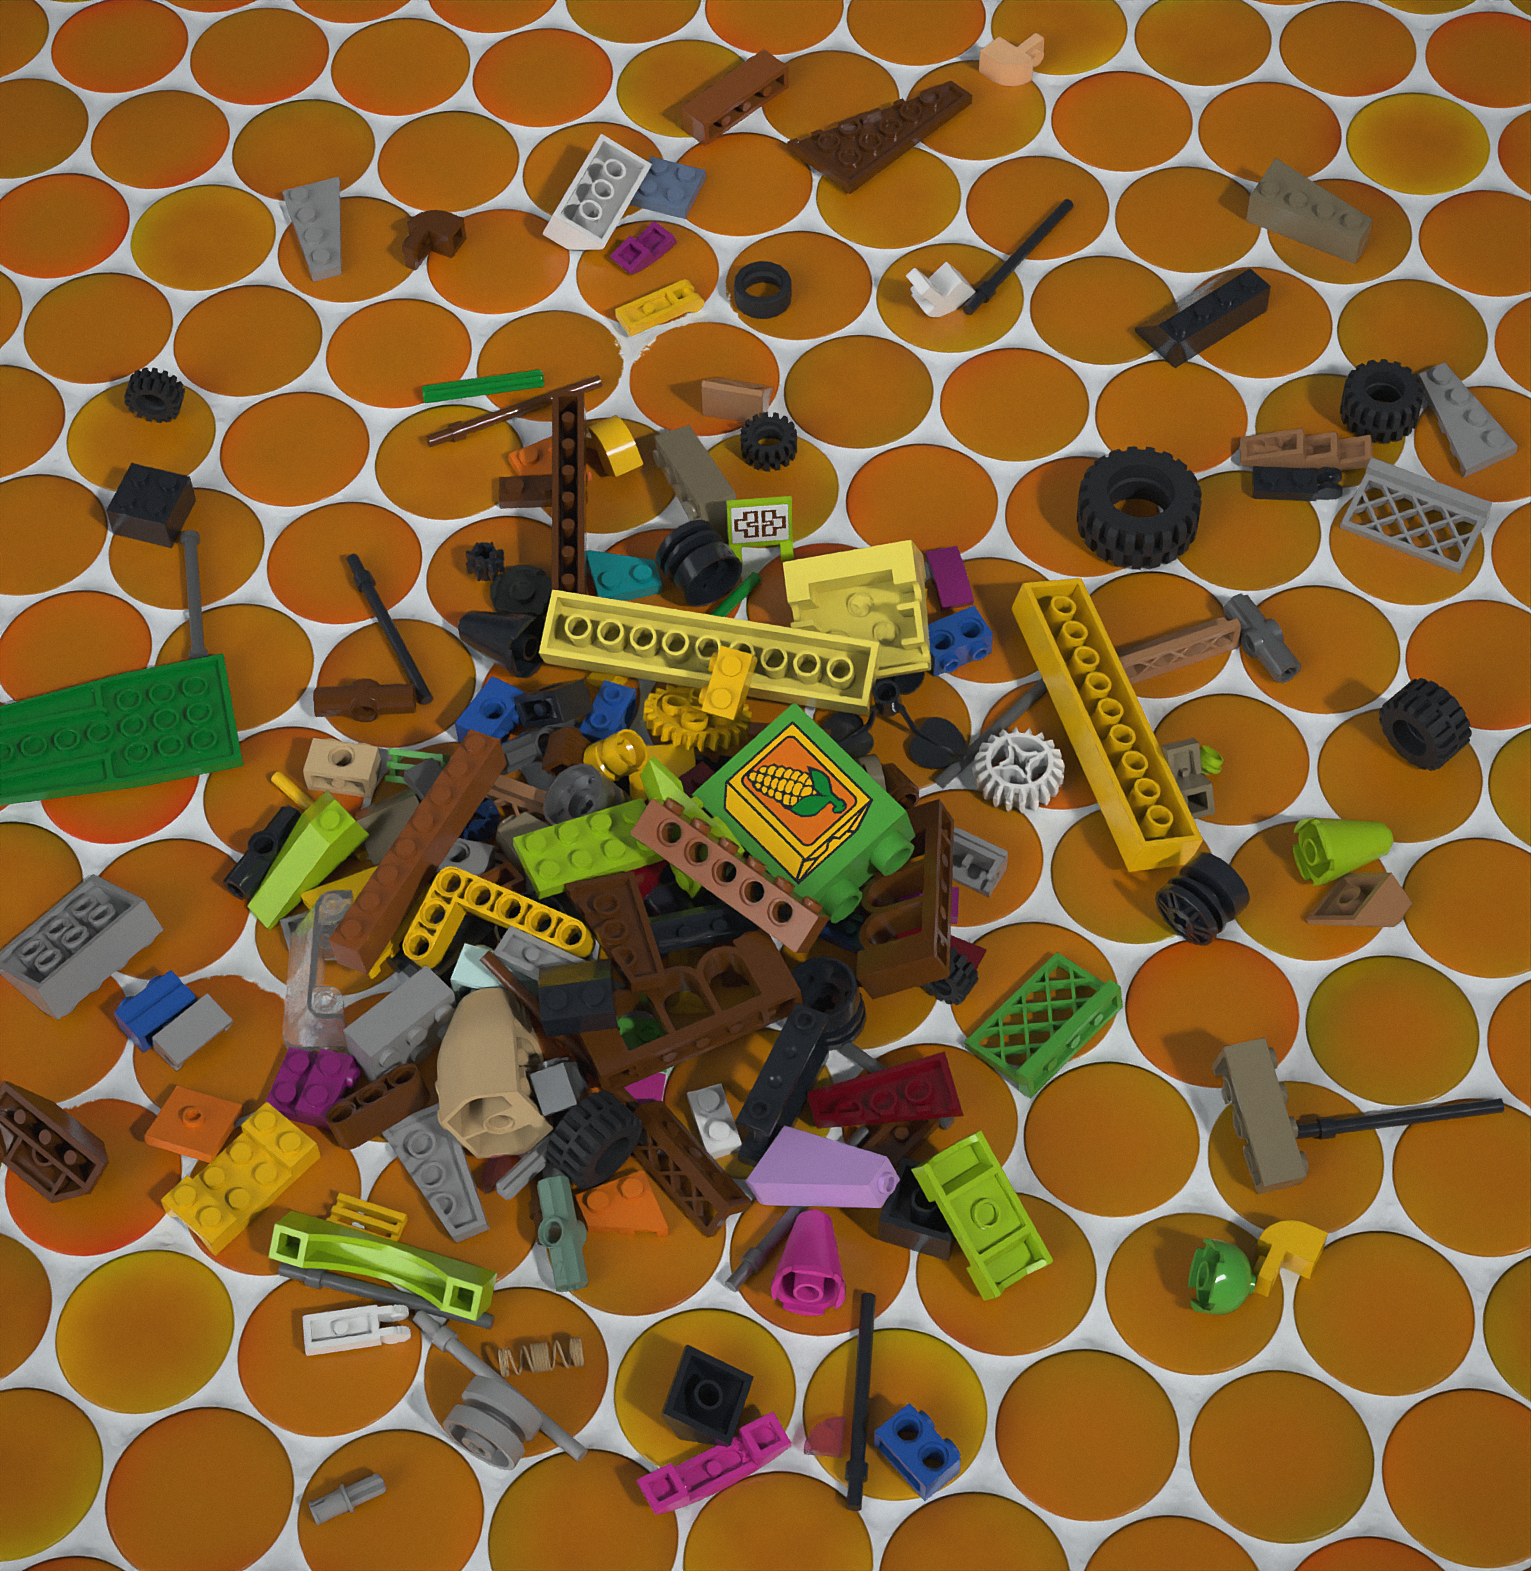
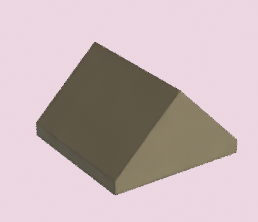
M411 788L356 812L354 819L370 835L363 844L374 866L380 864L421 803V799Z

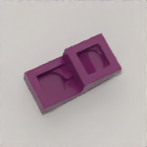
M653 221L636 239L630 235L610 255V258L629 274L633 275L661 258L677 241L671 233Z
M953 546L925 552L932 584H935L941 611L973 605L974 599L958 547Z

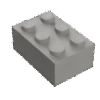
M426 965L345 1028L343 1031L349 1054L355 1058L356 1066L360 1069V1073L371 1083L402 1064H418L423 1062L430 1055L431 1050L442 1043L457 1007L454 992Z

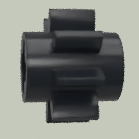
M477 542L472 551H466L467 573H475L477 581H494L499 572L505 571L503 562L505 560L503 549L496 550L493 542Z

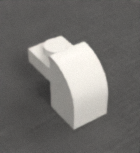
M947 261L930 278L926 277L916 268H913L906 275L913 284L910 288L913 293L911 296L930 317H941L958 309L976 292L963 275Z

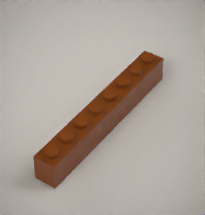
M472 729L469 730L329 938V943L338 964L368 975L507 765L500 739Z

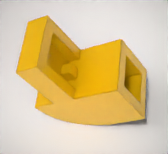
M614 415L588 427L586 447L597 450L606 474L618 477L644 465L636 443L620 417Z
M1295 1220L1280 1221L1266 1228L1258 1239L1254 1254L1259 1257L1253 1269V1273L1257 1277L1254 1291L1268 1297L1282 1267L1310 1279L1324 1249L1328 1233L1307 1223Z

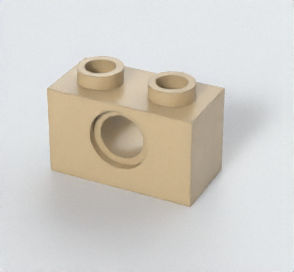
M313 738L303 769L307 789L323 792L328 790L330 793L373 798L382 768L379 748L368 743L355 744L340 742L333 738Z

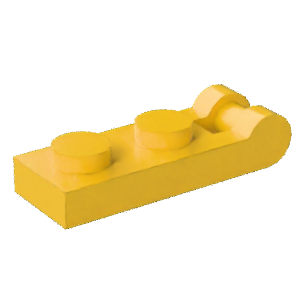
M684 279L616 308L615 315L631 337L686 312L696 313L703 308L705 302L698 293H694V287L690 281Z

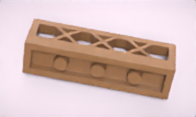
M1221 617L1117 652V655L1130 683L1134 684L1237 649L1241 624L1237 618L1227 621L1225 617Z

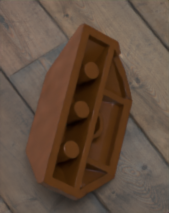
M3 1082L0 1087V1158L2 1163L51 1203L91 1194L109 1164L104 1142L55 1102L11 1082Z

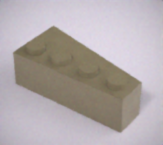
M1275 158L1250 195L1246 221L1356 264L1368 245L1373 219Z
M690 425L654 436L656 449L652 451L654 461L658 468L662 467L668 484L672 486L689 521L702 519L710 522L723 539L724 544L728 545L726 501L736 500V495Z
M1266 1038L1223 1047L1211 1066L1215 1077L1223 1076L1221 1094L1225 1104H1233L1235 1111H1233L1232 1125L1236 1136L1246 1140L1247 1145L1243 1146V1155L1257 1194L1300 1185L1307 1177L1306 1173L1309 1171V1165L1304 1151L1299 1152L1295 1139L1298 1137V1127L1294 1117H1289L1285 1103L1288 1102V1094L1284 1083L1278 1082L1275 1072L1278 1062L1274 1049L1272 1047L1268 1048Z

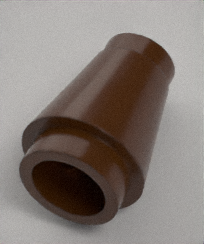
M894 763L882 766L886 792L904 809L915 807L919 801V788Z

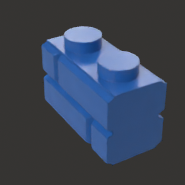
M170 970L163 976L157 975L147 983L146 988L136 996H128L119 1003L117 1010L114 1011V1015L120 1029L144 1053L153 1046L152 1037L197 1002L194 993Z

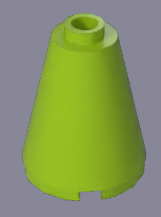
M1308 817L1299 820L1294 828V834L1299 833L1298 843L1293 844L1296 865L1305 880L1311 879L1314 882L1311 884L1313 886L1325 885L1387 855L1393 845L1391 830L1383 822Z

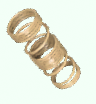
M570 1338L568 1365L560 1343L557 1340L554 1342L552 1368L550 1366L547 1342L530 1344L532 1363L525 1345H522L519 1373L515 1367L510 1349L506 1347L504 1352V1348H499L501 1377H509L508 1354L516 1375L519 1376L521 1374L523 1350L532 1373L553 1371L555 1367L556 1344L567 1369L571 1366L572 1356L575 1367L584 1366L581 1338Z

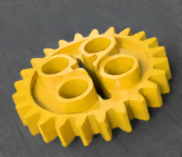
M667 684L665 690L656 688V693H649L648 699H645L643 722H646V729H652L653 736L662 735V742L672 740L674 747L684 744L686 750H690L695 746L698 747L700 752H703L705 747H709L715 752L718 746L729 749L730 743L738 746L740 740H746L752 720V712L748 711L749 705L744 704L739 723L715 717L701 711L703 706L699 704L701 688L678 685L675 688Z

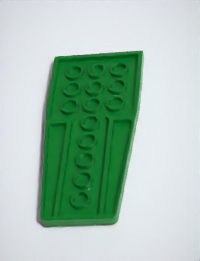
M223 653L126 672L0 706V806L143 787L244 766Z

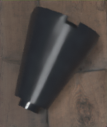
M471 610L461 617L458 623L460 639L512 676L525 679L530 678L538 672L544 663L539 650L546 619L535 614Z

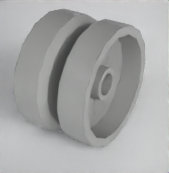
M475 1376L461 1394L464 1405L457 1404L452 1408L443 1422L444 1430L461 1448L477 1459L501 1470L511 1471L516 1467L525 1452L522 1442H530L542 1426V1416L532 1404L511 1388L493 1379Z

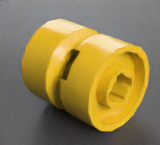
M623 729L606 739H601L589 745L584 752L583 762L595 767L611 782H615L644 768L647 763L648 752L643 739L635 731Z

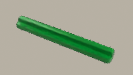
M541 369L428 384L422 386L423 400L425 403H434L541 388L544 386V376Z

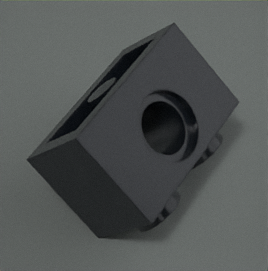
M584 678L542 685L513 697L523 729L565 723L593 711L590 693L586 688Z

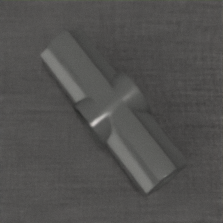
M1240 593L1233 596L1224 605L1223 613L1229 620L1235 618L1239 620L1241 624L1240 641L1246 654L1251 658L1257 657L1275 682L1283 684L1292 680L1300 672L1301 664L1284 643L1283 633L1278 623L1272 618L1266 619L1248 595Z
M575 718L561 724L541 726L534 730L523 731L518 737L502 743L501 746L507 765L501 772V775L509 774L544 759L549 735L566 726L580 729L582 721Z

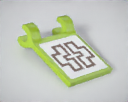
M792 496L726 501L728 546L739 558L742 565L743 547L779 545L781 562L794 560Z

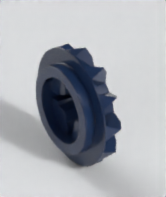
M486 797L483 799L476 810L477 816L481 819H474L469 824V827L466 825L458 838L484 842L496 832L500 815L492 799Z

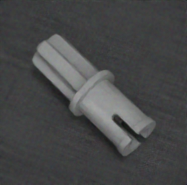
M374 1474L346 1488L342 1483L339 1485V1489L310 1501L308 1504L316 1524L320 1525L348 1511L351 1514L354 1513L353 1507L385 1493L386 1486L382 1476Z

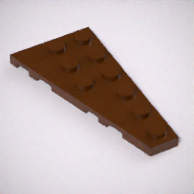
M948 81L921 91L919 97L906 102L903 98L894 101L893 106L881 110L878 107L840 121L836 128L825 132L822 129L811 132V137L801 141L797 138L787 141L788 150L851 194L972 104V94L953 81Z

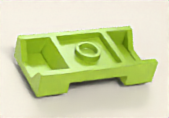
M981 1130L965 1136L911 1169L928 1201H935L967 1257L970 1265L966 1269L983 1300L997 1298L1002 1295L1005 1288L1027 1274L1045 1267L1054 1261Z

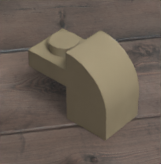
M1195 738L1162 745L1164 757L1193 819L1215 814L1212 783L1202 774L1199 742Z

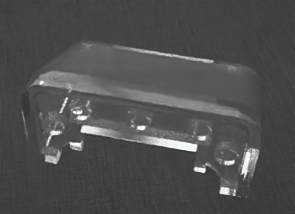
M333 890L322 894L292 932L282 1030L283 1041L287 1049L291 1047L318 1054L320 1049L323 1048L350 1055L343 1031L347 1028L344 1018V999L338 989L324 986L326 960H336L329 943V938L355 901L352 890Z

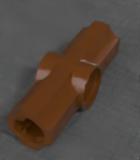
M363 678L355 680L351 686L315 688L313 692L315 717L351 716L355 721L372 722L379 715L415 713V685H379L375 680Z

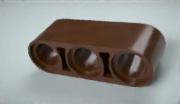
M410 1063L402 1064L332 1106L326 1113L325 1118L339 1146L345 1150L355 1149L423 1108L429 1102L431 1095L417 1066Z

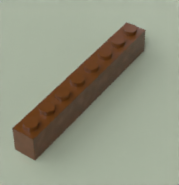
M584 391L552 392V590L587 595Z

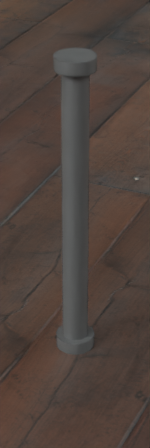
M187 530L180 535V540L185 551L191 650L188 654L189 660L209 655L208 650L204 646L197 551L200 535L196 531Z

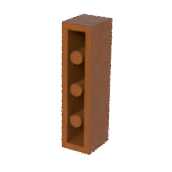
M763 49L680 107L681 129L704 146L708 145L787 89L788 66Z

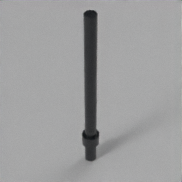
M1065 199L988 281L981 282L975 289L974 295L963 306L966 314L972 315L982 303L989 302L996 294V289L1070 212L1074 207L1071 200Z
M357 554L349 555L346 561L354 574L353 581L358 591L364 593L410 683L415 685L416 694L423 705L431 703L433 696L375 588L376 582L371 572L365 570Z
M1502 1098L1335 1120L1332 1116L1317 1118L1316 1122L1297 1124L1298 1137L1295 1139L1318 1137L1320 1140L1335 1138L1336 1134L1503 1113L1504 1103Z
M863 1293L861 1295L850 1460L845 1465V1480L848 1481L846 1508L850 1511L862 1510L863 1484L868 1480L869 1464L865 1462L876 1304V1295L872 1293Z

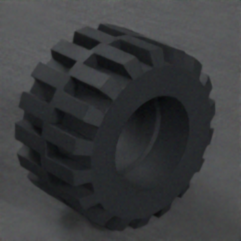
M1381 359L1380 362L1370 360L1367 362V365L1363 363L1357 365L1356 370H1351L1348 374V379L1345 381L1340 406L1343 424H1348L1347 429L1351 433L1356 432V437L1371 435L1373 443H1376L1377 440L1385 444L1389 443L1392 439L1397 442L1402 440L1403 435H1410L1412 428L1415 429L1424 396L1423 384L1419 383V376L1411 374L1412 369L1408 366L1402 367L1401 363L1396 361L1389 363L1387 359Z
M1423 678L1411 680L1384 703L1379 711L1381 716L1379 721L1383 727L1384 735L1389 740L1388 742L1400 756L1423 770L1435 771L1441 768L1469 743V738L1472 735V731L1469 728L1471 726L1470 721L1466 717L1463 707L1459 705L1456 698L1445 688L1440 687L1431 680L1429 682Z
M601 1090L597 1093L595 1092L571 1108L558 1123L548 1142L546 1157L578 1188L583 1190L586 1188L590 1189L612 1176L629 1158L640 1138L643 1127L641 1125L642 1121L609 1091Z

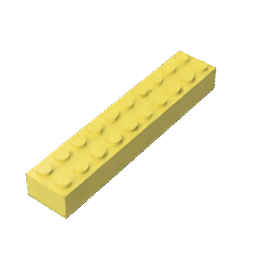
M552 590L539 650L540 656L547 664L702 689L704 684L709 685L712 672L708 671L710 659L713 652H719L721 645L752 654L758 658L747 694L749 697L792 704L795 702L798 705L870 716L873 689L876 684L882 652L880 643L877 641L559 590Z

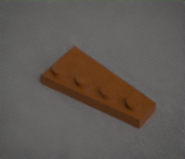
M634 871L565 883V894L607 957L611 958L613 966L630 992L667 986L666 973Z

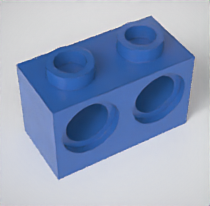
M975 606L928 624L931 670L929 671L933 677L953 672L959 666L971 661H979L992 653L993 633Z
M604 680L592 704L593 711L587 713L579 729L582 732V736L595 743L601 739H606L620 730L629 729L637 714L636 690Z
M909 1403L875 1430L874 1446L919 1496L926 1501L960 1473L961 1454L957 1446L949 1438L943 1440L934 1430L935 1425L932 1419L923 1410L918 1412ZM903 1431H911L917 1437L913 1440L905 1441L898 1434ZM933 1458L939 1460L943 1465L939 1468L931 1469L926 1467L923 1462Z

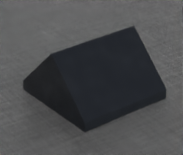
M686 1345L661 1416L680 1440L729 1447L732 1443L754 1376L690 1345Z

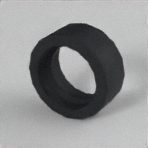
M767 261L750 263L740 269L735 276L734 296L738 309L745 315L757 319L776 317L786 311L791 303L792 284L788 271L781 265ZM757 283H770L781 289L775 295L765 298L755 297L745 291L748 287Z

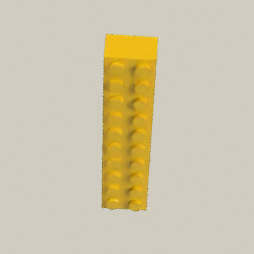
M1082 578L1023 583L1011 609L1128 871L1185 865L1195 855L1203 838Z

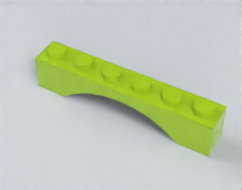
M293 1210L275 1223L268 1257L300 1268L338 1270L381 1279L420 1295L441 1311L477 1321L491 1306L497 1272Z

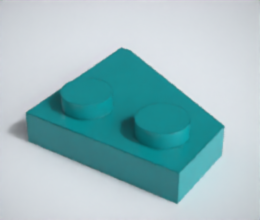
M593 550L587 551V563L597 597L627 601L663 593L662 582L655 560Z

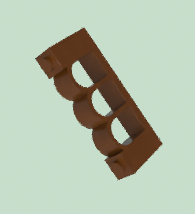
M940 799L905 809L915 833V837L910 841L914 845V850L909 859L925 855V858L905 864L888 876H884L878 870L870 877L871 880L863 890L861 902L869 917L865 920L859 932L860 943L864 950L858 951L857 967L854 968V975L858 986L863 987L872 1000L949 977L954 819ZM923 890V895L890 905L900 897ZM922 927V932L887 942L895 935Z
M760 928L756 931H748L739 938L734 939V947L722 946L713 948L702 956L696 970L689 966L679 965L666 968L667 986L633 993L626 986L615 991L618 1021L628 1012L636 1010L645 1011L656 1019L664 1036L629 1051L618 1028L576 1033L575 1035L602 1089L610 1093L789 1017L795 1003L803 1005L801 990L770 934ZM736 972L748 981L756 997L722 1011L708 983L719 973ZM679 991H689L698 995L710 1016L676 1031L662 1005L668 996Z

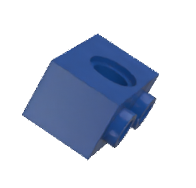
M492 676L455 722L458 742L461 743L470 729L498 738L501 744L508 741L515 727L522 724L513 697L525 692Z

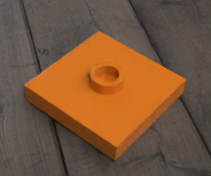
M177 1085L146 1132L145 1144L212 1164L243 1114L242 1105Z

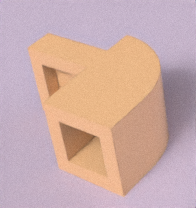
M1035 33L1015 47L999 36L980 50L979 73L993 82L1004 86H1019L1030 82L1033 76V67L1038 66L1044 57V38Z

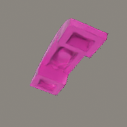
M771 1412L739 1428V1435L733 1437L729 1447L717 1445L676 1467L669 1463L637 1480V1483L654 1514H663L698 1502L737 1483L781 1455L791 1447L792 1443L774 1412Z

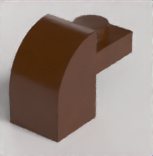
M442 210L424 211L413 216L407 222L409 236L405 238L402 245L405 265L410 269L417 270L431 251L452 258L467 239L464 218Z

